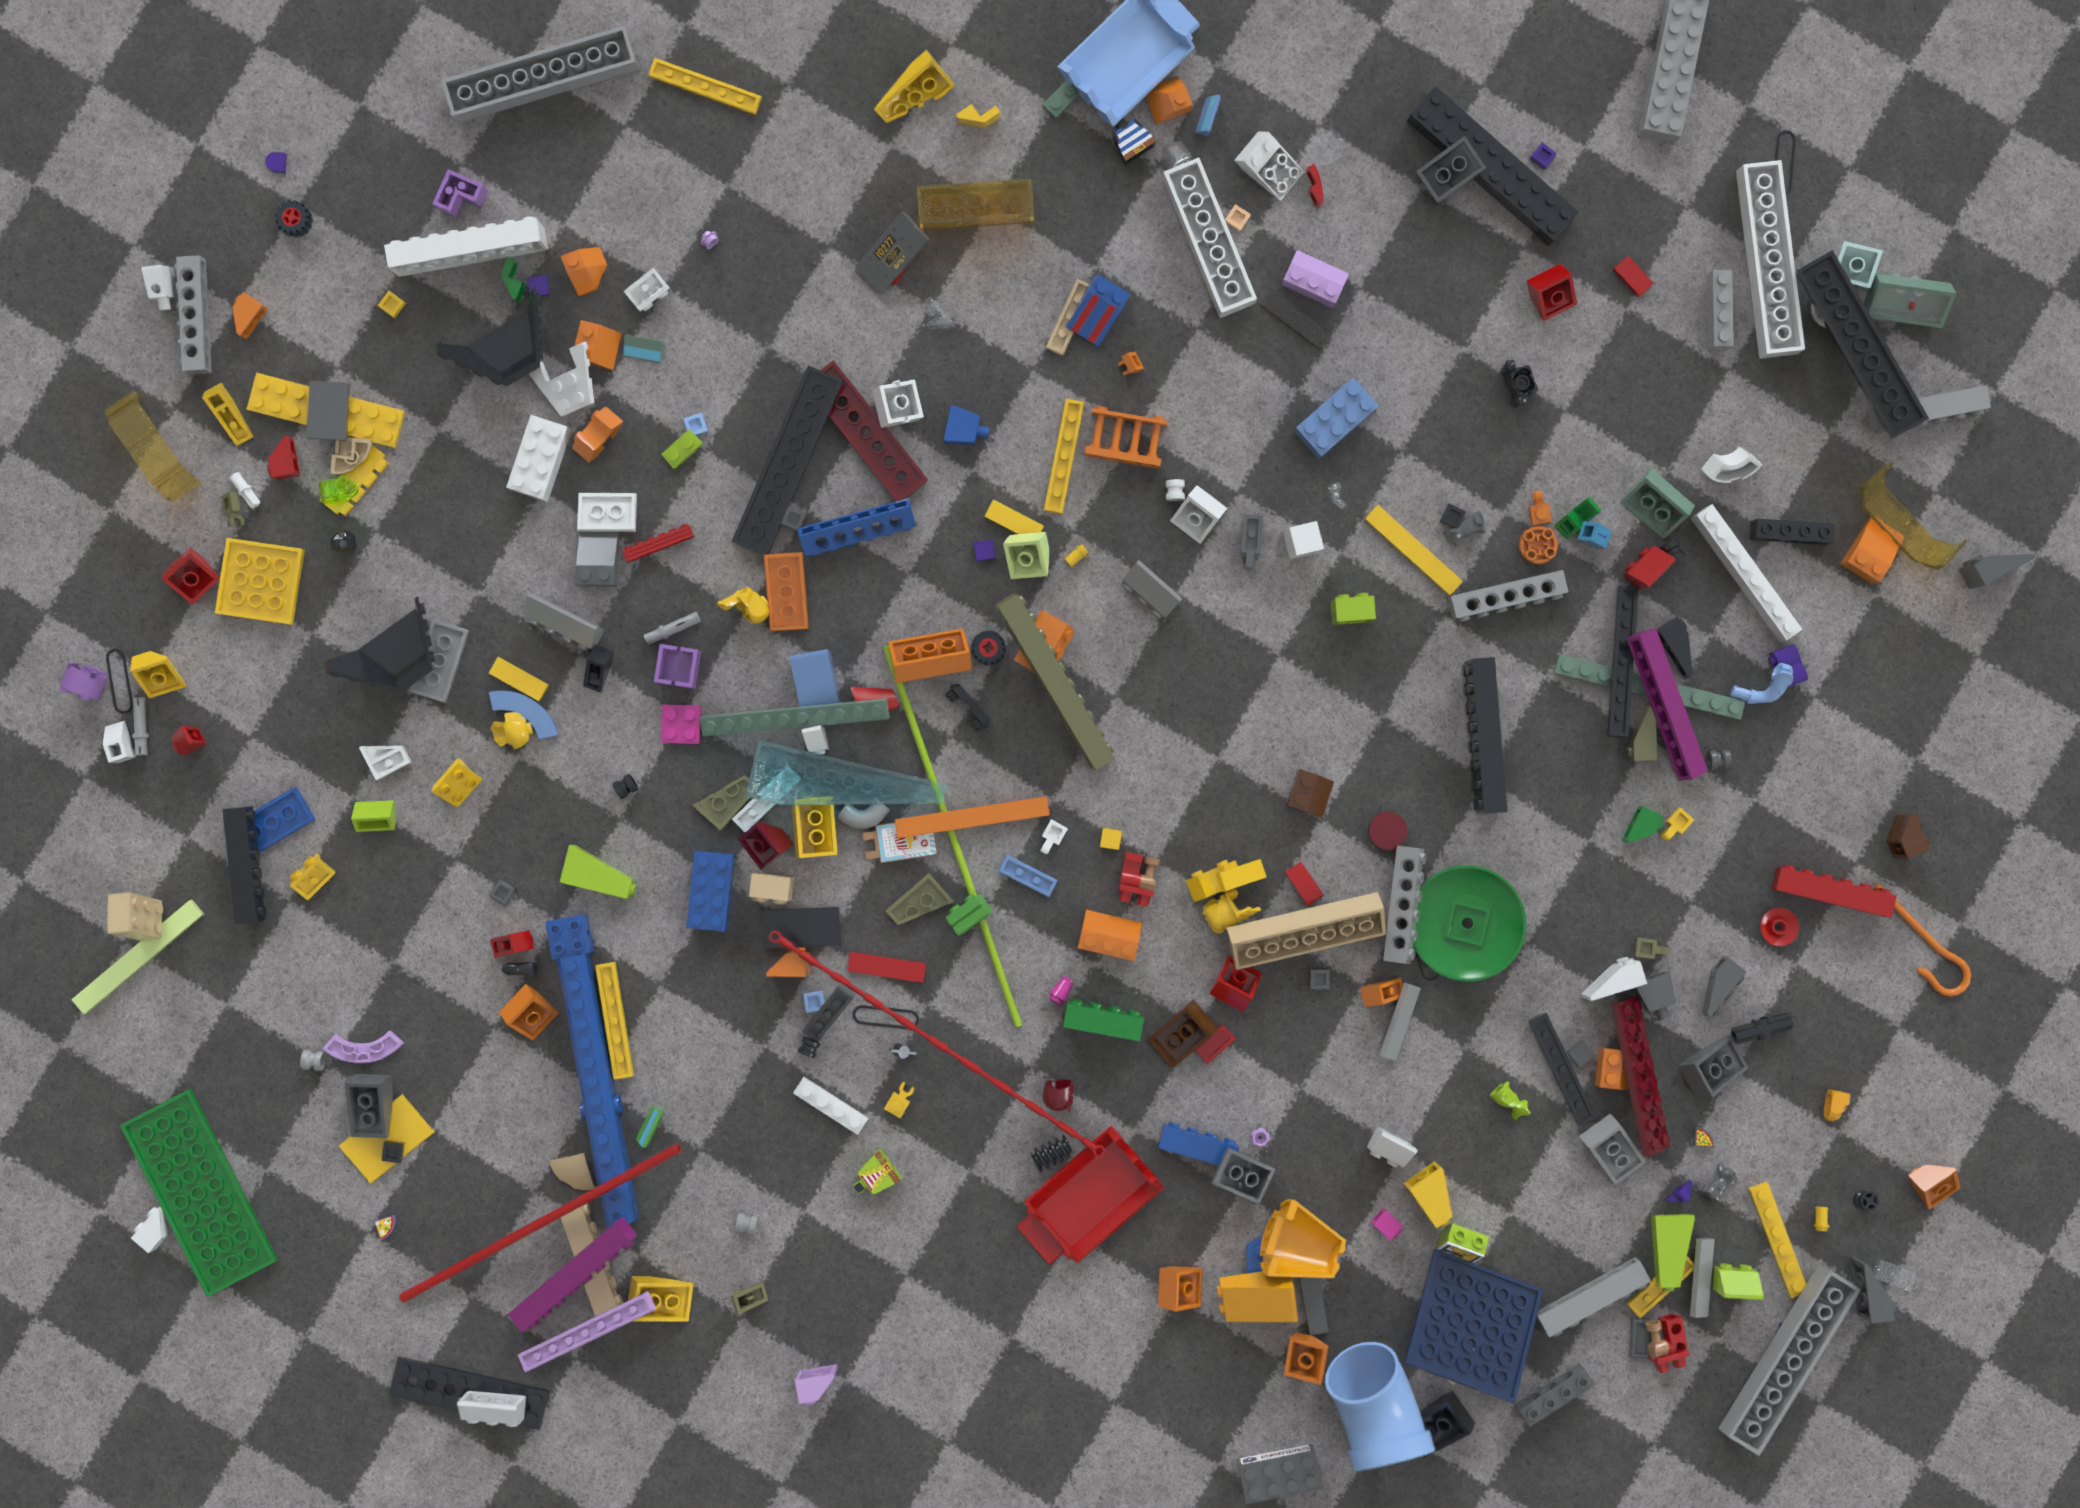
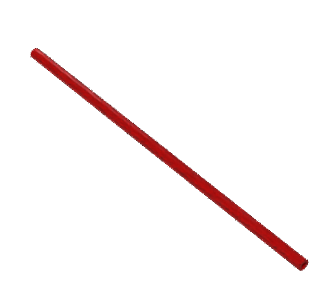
M675 1144L408 1289L399 1295L401 1302H407L682 1152L680 1145Z

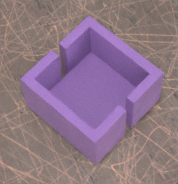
M660 644L654 682L696 689L702 651Z

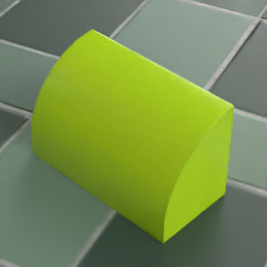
M394 800L355 802L351 818L355 831L395 830Z

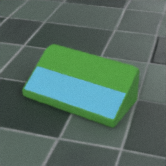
M654 1105L651 1106L636 1137V1141L643 1148L650 1144L664 1115V1110Z

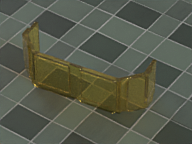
M132 390L105 409V414L108 417L107 421L150 483L168 501L174 502L202 483V481L195 478L179 462L140 406L138 400L143 396L137 393V391Z
M1894 463L1884 464L1860 487L1861 500H1863L1862 507L1880 528L1892 537V540L1912 561L1935 570L1943 568L1968 541L1965 539L1953 545L1934 539L1885 487L1884 474Z

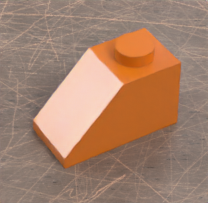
M243 292L235 299V304L232 308L236 332L239 336L247 339L268 308Z
M1401 978L1374 983L1360 988L1364 1006L1384 1005L1399 999L1403 987Z

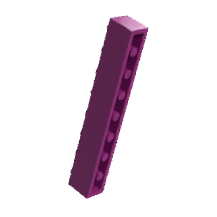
M1656 628L1642 630L1628 637L1627 642L1678 781L1693 780L1708 771L1658 632Z
M622 1217L507 1315L521 1333L527 1328L531 1331L539 1324L538 1319L541 1317L545 1319L553 1312L551 1308L554 1306L558 1308L566 1301L565 1296L568 1294L570 1297L579 1290L578 1285L588 1283L593 1278L591 1274L594 1272L598 1274L607 1267L605 1262L608 1260L612 1262L620 1256L618 1251L622 1248L625 1251L633 1245L634 1242L632 1240L637 1234Z

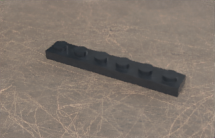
M1545 1012L1528 1020L1577 1125L1581 1126L1596 1119L1594 1111L1548 1014Z

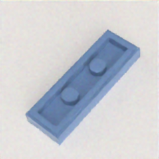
M1006 855L998 872L1047 897H1050L1058 881L1009 855Z

